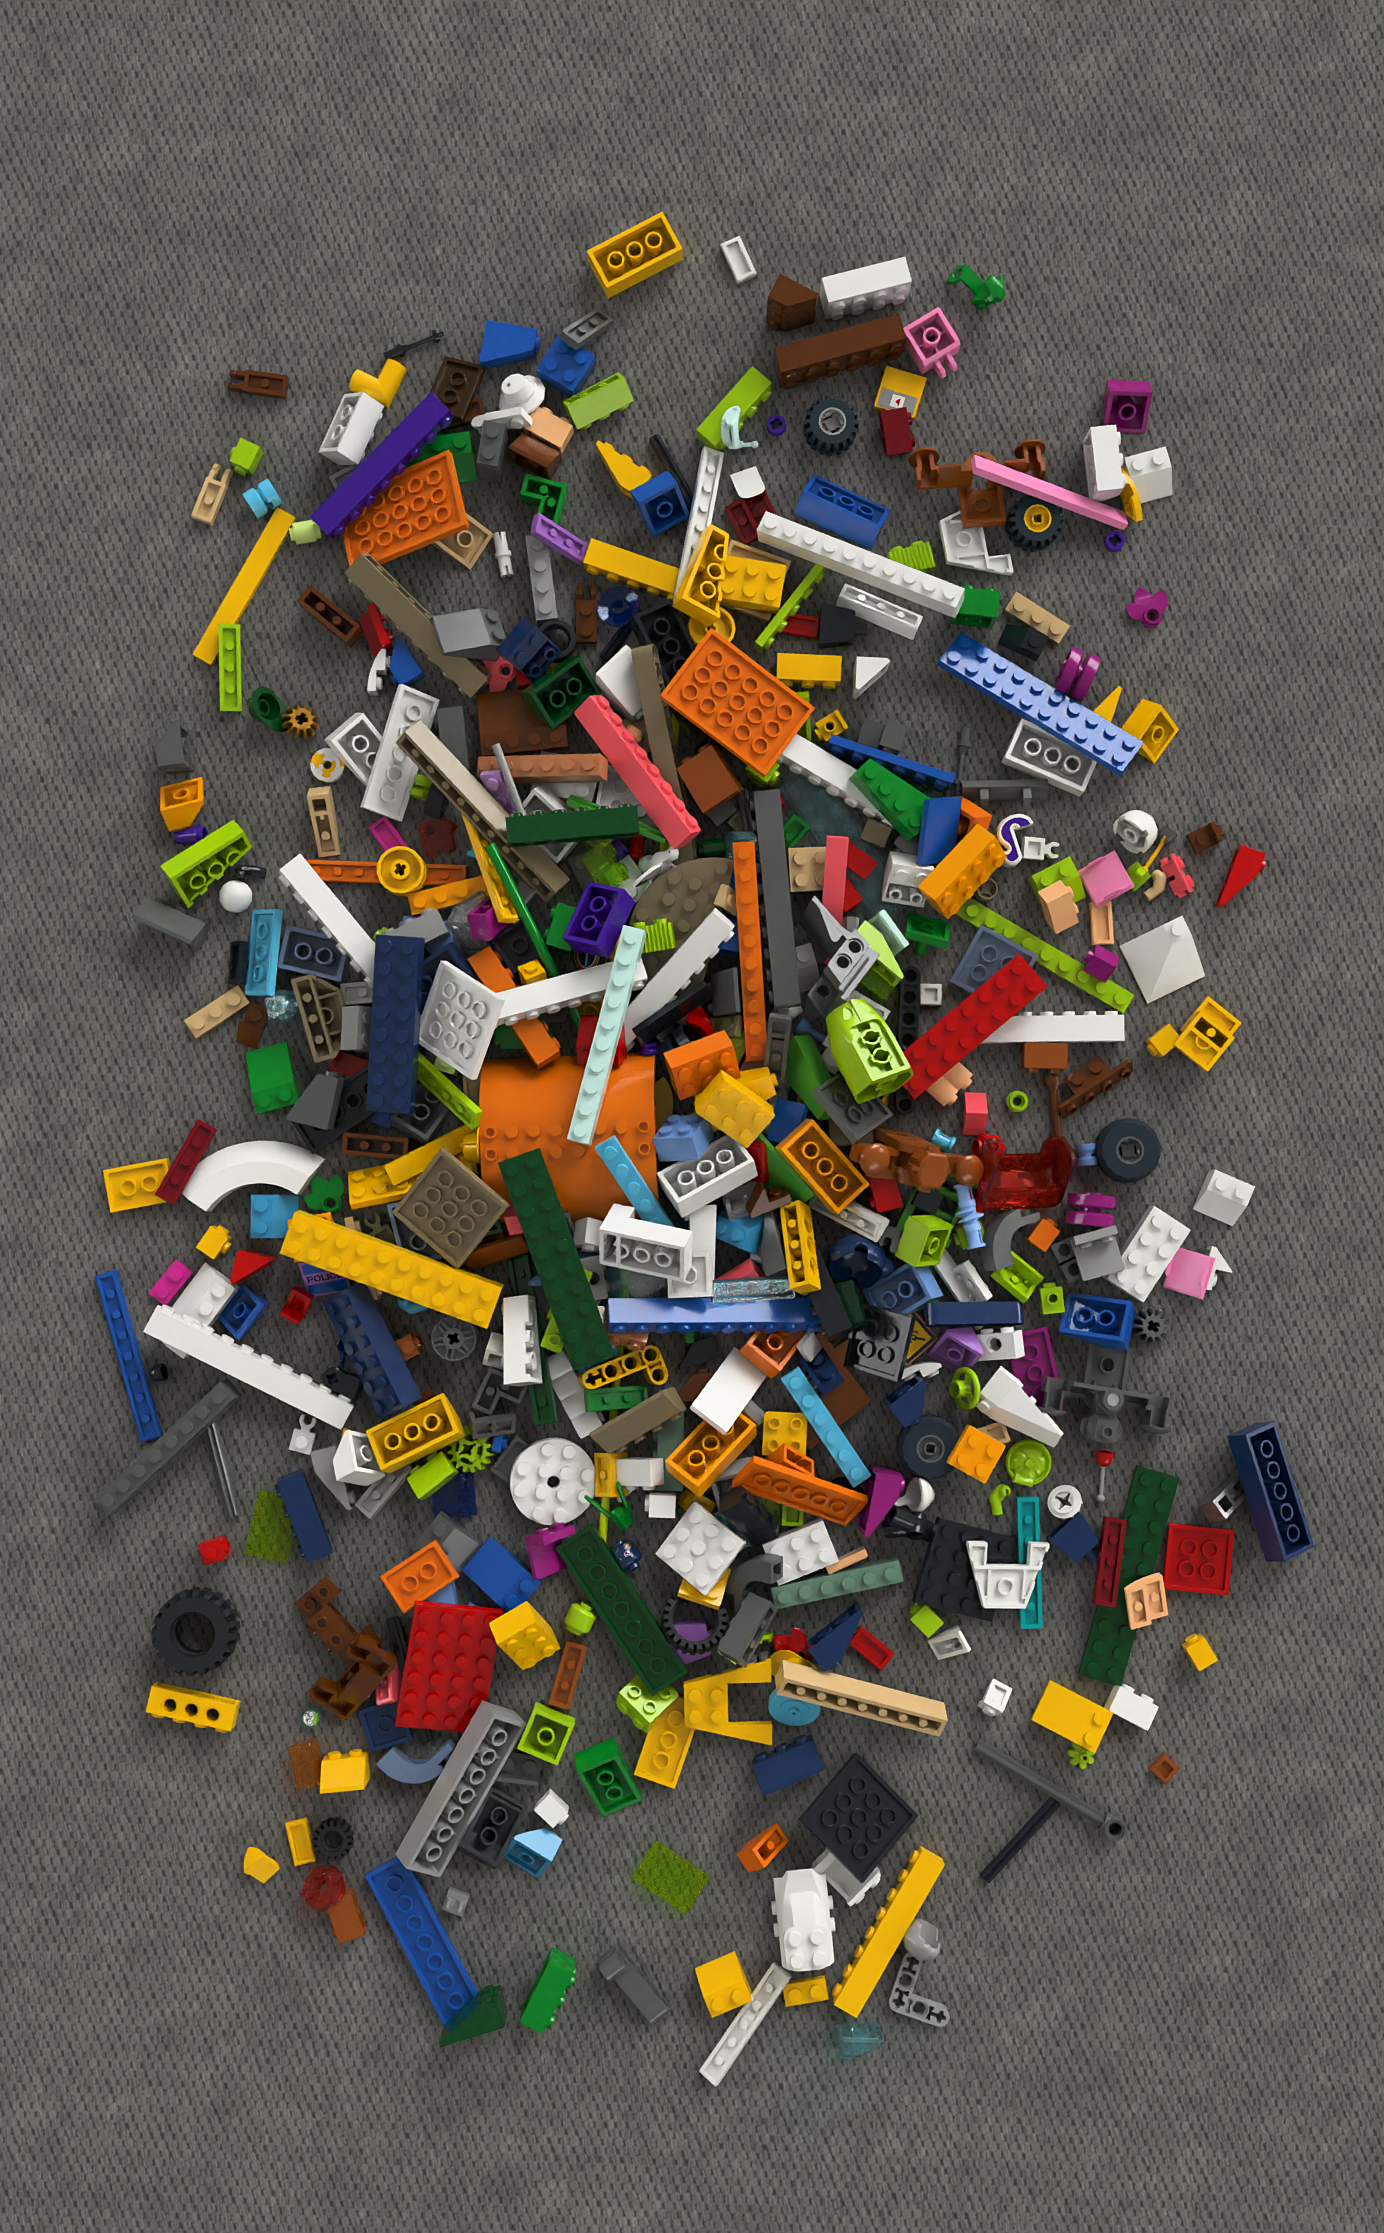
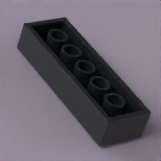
M671 598L633 615L629 621L640 646L655 644L665 688L696 648L677 609L672 607L673 601ZM671 707L686 739L702 731Z

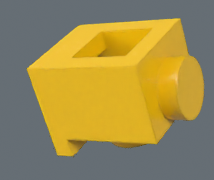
M837 709L816 722L813 732L818 741L823 740L824 744H827L832 734L840 736L847 732L848 726ZM830 723L834 726V728L832 730H828L826 728V725Z

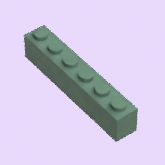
M897 1556L848 1566L832 1574H828L825 1571L802 1576L778 1586L777 1582L770 1584L774 1605L777 1609L904 1581L899 1559Z

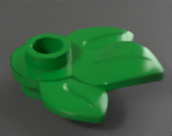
M336 1174L328 1181L322 1177L313 1176L311 1182L313 1193L304 1197L305 1203L313 1210L322 1209L325 1213L331 1212V1214L339 1212L342 1207L341 1196L345 1191L342 1178ZM331 1199L335 1201L333 1208L328 1206V1201Z

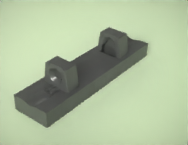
M1048 779L962 781L960 796L965 797L971 802L978 801L979 807H988V801H1021L1022 806H1031V800H1046L1049 785Z
M770 1013L764 1067H769L770 1074L775 1073L778 1086H775V1096L783 1097L792 1016Z

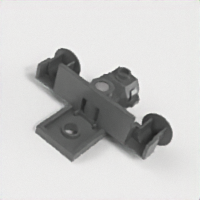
M1088 1342L1082 1382L1043 1376L1040 1391L1044 1392L1043 1404L1037 1407L1041 1412H1045L1049 1416H1063L1067 1413V1411L1062 1410L1064 1395L1078 1397L1090 1409V1412L1080 1420L1079 1432L1082 1434V1437L1088 1440L1116 1444L1122 1438L1123 1427L1117 1418V1412L1124 1405L1147 1409L1146 1424L1138 1423L1139 1427L1149 1433L1165 1434L1171 1430L1166 1428L1168 1413L1171 1412L1173 1398L1126 1390L1132 1347H1128L1127 1351L1101 1347ZM1105 1359H1109L1112 1363L1108 1371L1102 1368V1362Z

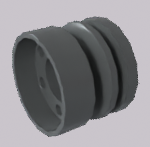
M450 1315L441 1319L434 1326L431 1334V1343L435 1352L441 1358L448 1361H460L468 1357L478 1347L480 1341V1329L477 1325ZM457 1333V1338L460 1341H456L454 1343L451 1342L452 1337L450 1336V1334L453 1335Z

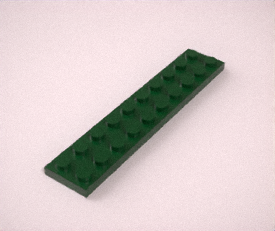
M537 1148L499 1162V1168L573 1371L615 1356L541 1149Z
M1136 1465L1121 1518L1126 1519L1127 1522L1116 1608L1097 1605L1078 1670V1674L1115 1686H1121L1137 1631V1628L1131 1630L1129 1626L1124 1588L1138 1579L1153 1574L1180 1479L1177 1476Z

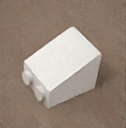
M625 645L596 673V684L602 692L600 695L604 696L617 711L633 724L636 720L641 721L644 715L632 661V650Z

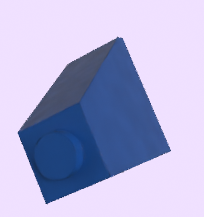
M487 320L479 364L485 366L486 370L535 358L536 351H540L541 338L538 336L537 329Z

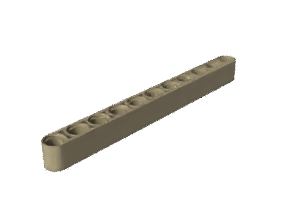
M655 644L632 648V661L653 764L659 769L662 778L671 785L672 791L685 804V809L690 814L684 781L676 769L681 765L669 705L659 698L665 686ZM695 837L685 847L677 848L679 855L677 859L673 860V863L677 866L690 860L699 859Z

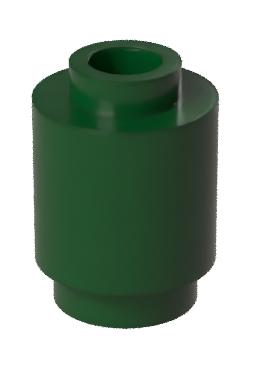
M720 837L701 841L702 845L698 846L700 858H725V856L730 855L727 838L722 839Z

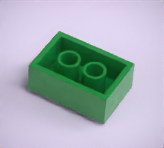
M553 1947L551 1948L522 2005L519 2020L521 2024L541 2034L544 2033L546 2027L551 2028L555 2019L556 2009L561 2008L566 1997L564 1995L566 1989H570L576 1976L574 1974L577 1969L574 1967L575 1958Z

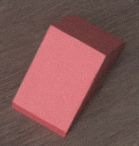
M964 1092L962 1135L978 1136L985 1134L988 1117L986 1093Z

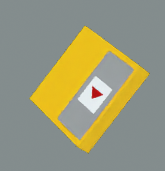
M886 366L874 409L885 411L907 407V412L911 413L912 420L914 421L927 378Z

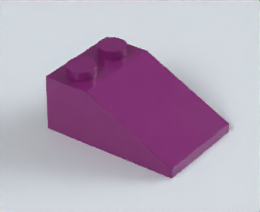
M869 1463L868 1471L872 1476L866 1479L863 1493L868 1495V1503L860 1511L857 1525L864 1537H869L898 1500L900 1492L904 1490L905 1480L902 1479L903 1476L893 1467Z

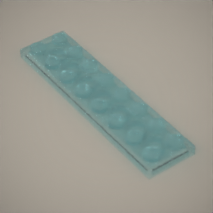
M803 774L797 775L779 789L797 816L810 826L808 831L820 847H826L827 836L849 837V841L878 862L865 881L848 868L846 869V880L848 879L863 898L862 903L872 917L884 909L892 919L910 906L882 901L884 869L887 862L872 843L860 838L863 830L838 796L829 794L826 788L821 785L812 784L808 781V777Z

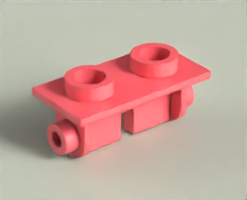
M1174 853L1170 854L1171 860L1168 857L1160 860L1161 865L1159 866L1167 878L1175 876L1176 879L1168 883L1174 895L1182 898L1187 895L1186 890L1189 893L1193 892L1192 887L1195 885L1191 876L1185 875L1182 869L1185 865L1181 857H1176Z

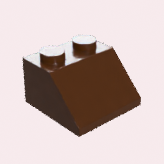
M522 433L509 447L512 463L548 480L552 479L562 460L561 453L557 447L541 443L540 439L532 434L527 436Z

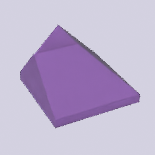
M972 1326L954 1329L943 1327L937 1341L932 1345L927 1356L955 1372L960 1367H969L971 1369L983 1356L984 1351Z

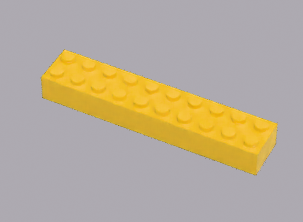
M301 1210L294 1212L280 1251L282 1255L486 1329L490 1325L504 1284L460 1268L456 1269L447 1263Z

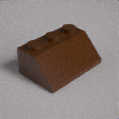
M780 274L768 296L766 323L772 330H781L783 332L813 324L819 294Z

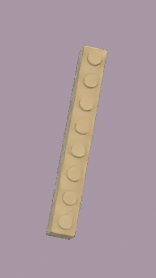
M782 1660L775 1674L777 1695L935 1736L941 1735L948 1721L944 1702L785 1660Z

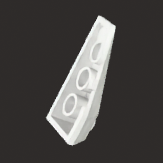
M1001 1366L980 1392V1398L976 1407L989 1418L1055 1447L1064 1433L1047 1413L1041 1412L1035 1405L1037 1401L1034 1397L1027 1396L1022 1390L1023 1384Z

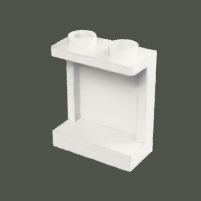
M827 1848L812 1863L813 1870L817 1874L826 1873V1880L847 1900V1904L850 1907L854 1903L858 1904L865 1896L864 1893L870 1887L874 1888L880 1881L881 1873L879 1868L876 1867L864 1883H860Z

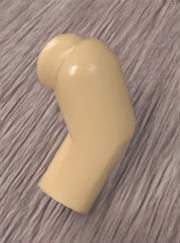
M1155 870L1151 874L1154 880L1153 886L1143 893L1147 901L1152 900L1165 889L1167 877L1161 870Z

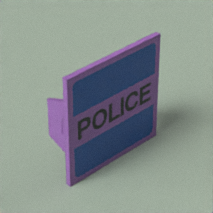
M298 1262L306 1291L315 1295L314 1297L339 1293L350 1287L349 1280L346 1277L304 1262Z

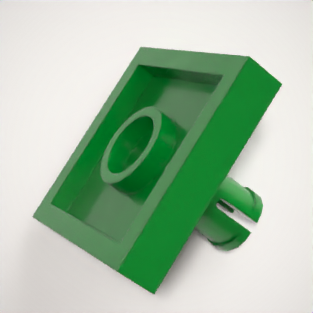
M909 912L906 919L904 937L917 941L914 953L919 956H925L929 945L946 949L950 923Z

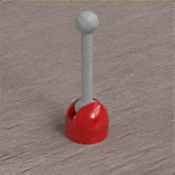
M1096 1450L1095 1453L1096 1462L1101 1466L1099 1495L1096 1497L1099 1503L1105 1500L1103 1495L1105 1467L1111 1464L1113 1460V1452L1108 1450Z

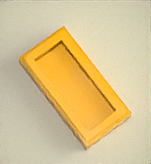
M304 1817L286 1822L285 1827L294 1866L316 1862L317 1858L308 1818Z

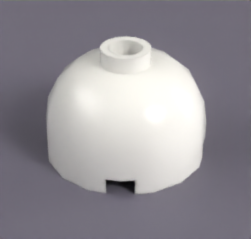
M1131 810L1124 813L1113 825L1114 834L1118 832L1124 839L1120 843L1132 853L1146 852L1157 837V826L1153 817L1141 810Z

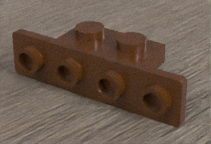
M1097 1056L1064 1078L1065 1085L1074 1095L1058 1106L1061 1117L1065 1118L1066 1116L1073 1115L1078 1108L1084 1104L1091 1103L1096 1096L1102 1092L1109 1091L1120 1080L1127 1079L1134 1071L1130 1059H1127L1111 1070L1100 1056Z

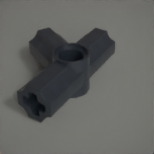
M893 1505L885 1515L882 1529L886 1538L908 1537L912 1540H925L929 1542L935 1523L928 1521L926 1514L922 1512H909Z

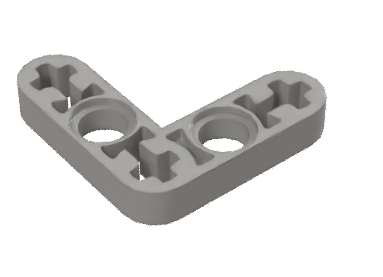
M905 1950L888 1996L890 2008L897 2013L938 2027L945 2026L950 2019L949 2011L945 2005L912 1994L922 1961H913L911 1965L912 1971L909 1970V1960L907 1957L912 1956ZM904 1974L911 1977V1981L907 1985H902L899 1982V1978ZM900 1989L903 1991L901 1995L903 2003L899 2002L898 2005H895L893 1999L898 1998ZM918 2002L923 2003L925 2009L921 2013H916L913 2010L914 2004ZM929 2006H932L931 2011L934 2013H939L941 2010L944 2017H940L937 2020L936 2015L929 2012Z

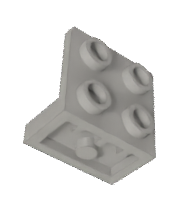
M1116 1225L1074 1236L1070 1240L1083 1281L1125 1270L1115 1238L1118 1234Z

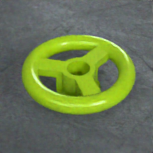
M969 1367L958 1368L953 1374L949 1385L951 1396L956 1404L964 1410L973 1409L980 1398L979 1379ZM965 1373L964 1380H959L960 1375ZM971 1380L974 1386V1395L971 1393ZM961 1397H966L969 1403H964Z

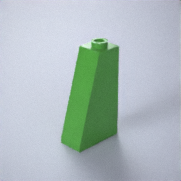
M810 1035L793 1036L789 1043L786 1081L819 1121L831 1119L811 1092L832 1077Z

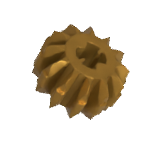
M296 703L294 709L288 707L286 710L287 714L282 716V719L285 721L282 727L289 728L286 732L287 735L295 734L294 740H297L299 735H301L303 740L307 739V735L313 737L315 734L314 730H317L319 727L316 723L319 719L318 716H312L315 710H306V704L300 708ZM299 719L303 720L302 725L298 724Z

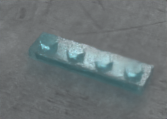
M788 1276L712 1280L713 1296H710L712 1303L795 1299L796 1292L790 1289Z

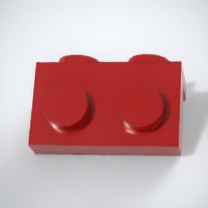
M375 603L368 605L369 612L360 615L358 618L372 655L377 656L381 649H386L387 652L393 650L391 641L394 639L390 629H385L383 622L386 621V618L382 615L380 609L377 608Z

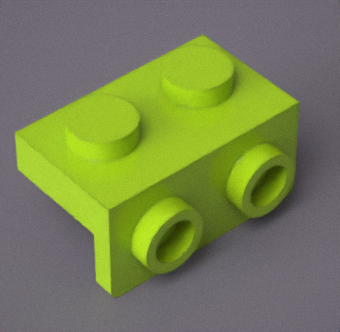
M1011 1251L1014 1265L993 1271L990 1277L1024 1304L1044 1277Z

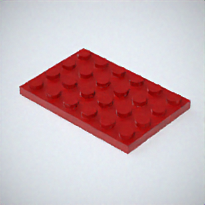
M415 1600L394 1722L396 1727L465 1732L482 1700L487 1702L497 1649V1642L489 1623L503 1615L502 1609Z

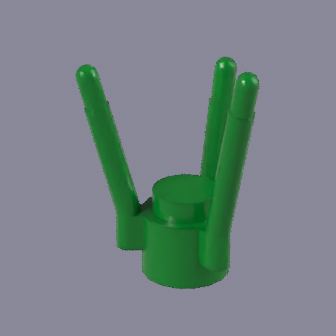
M619 1481L616 1482L623 1508L616 1507L609 1513L588 1495L584 1496L591 1505L608 1517L611 1522H614L619 1529H626L632 1524L633 1518L629 1514L631 1508L627 1503Z

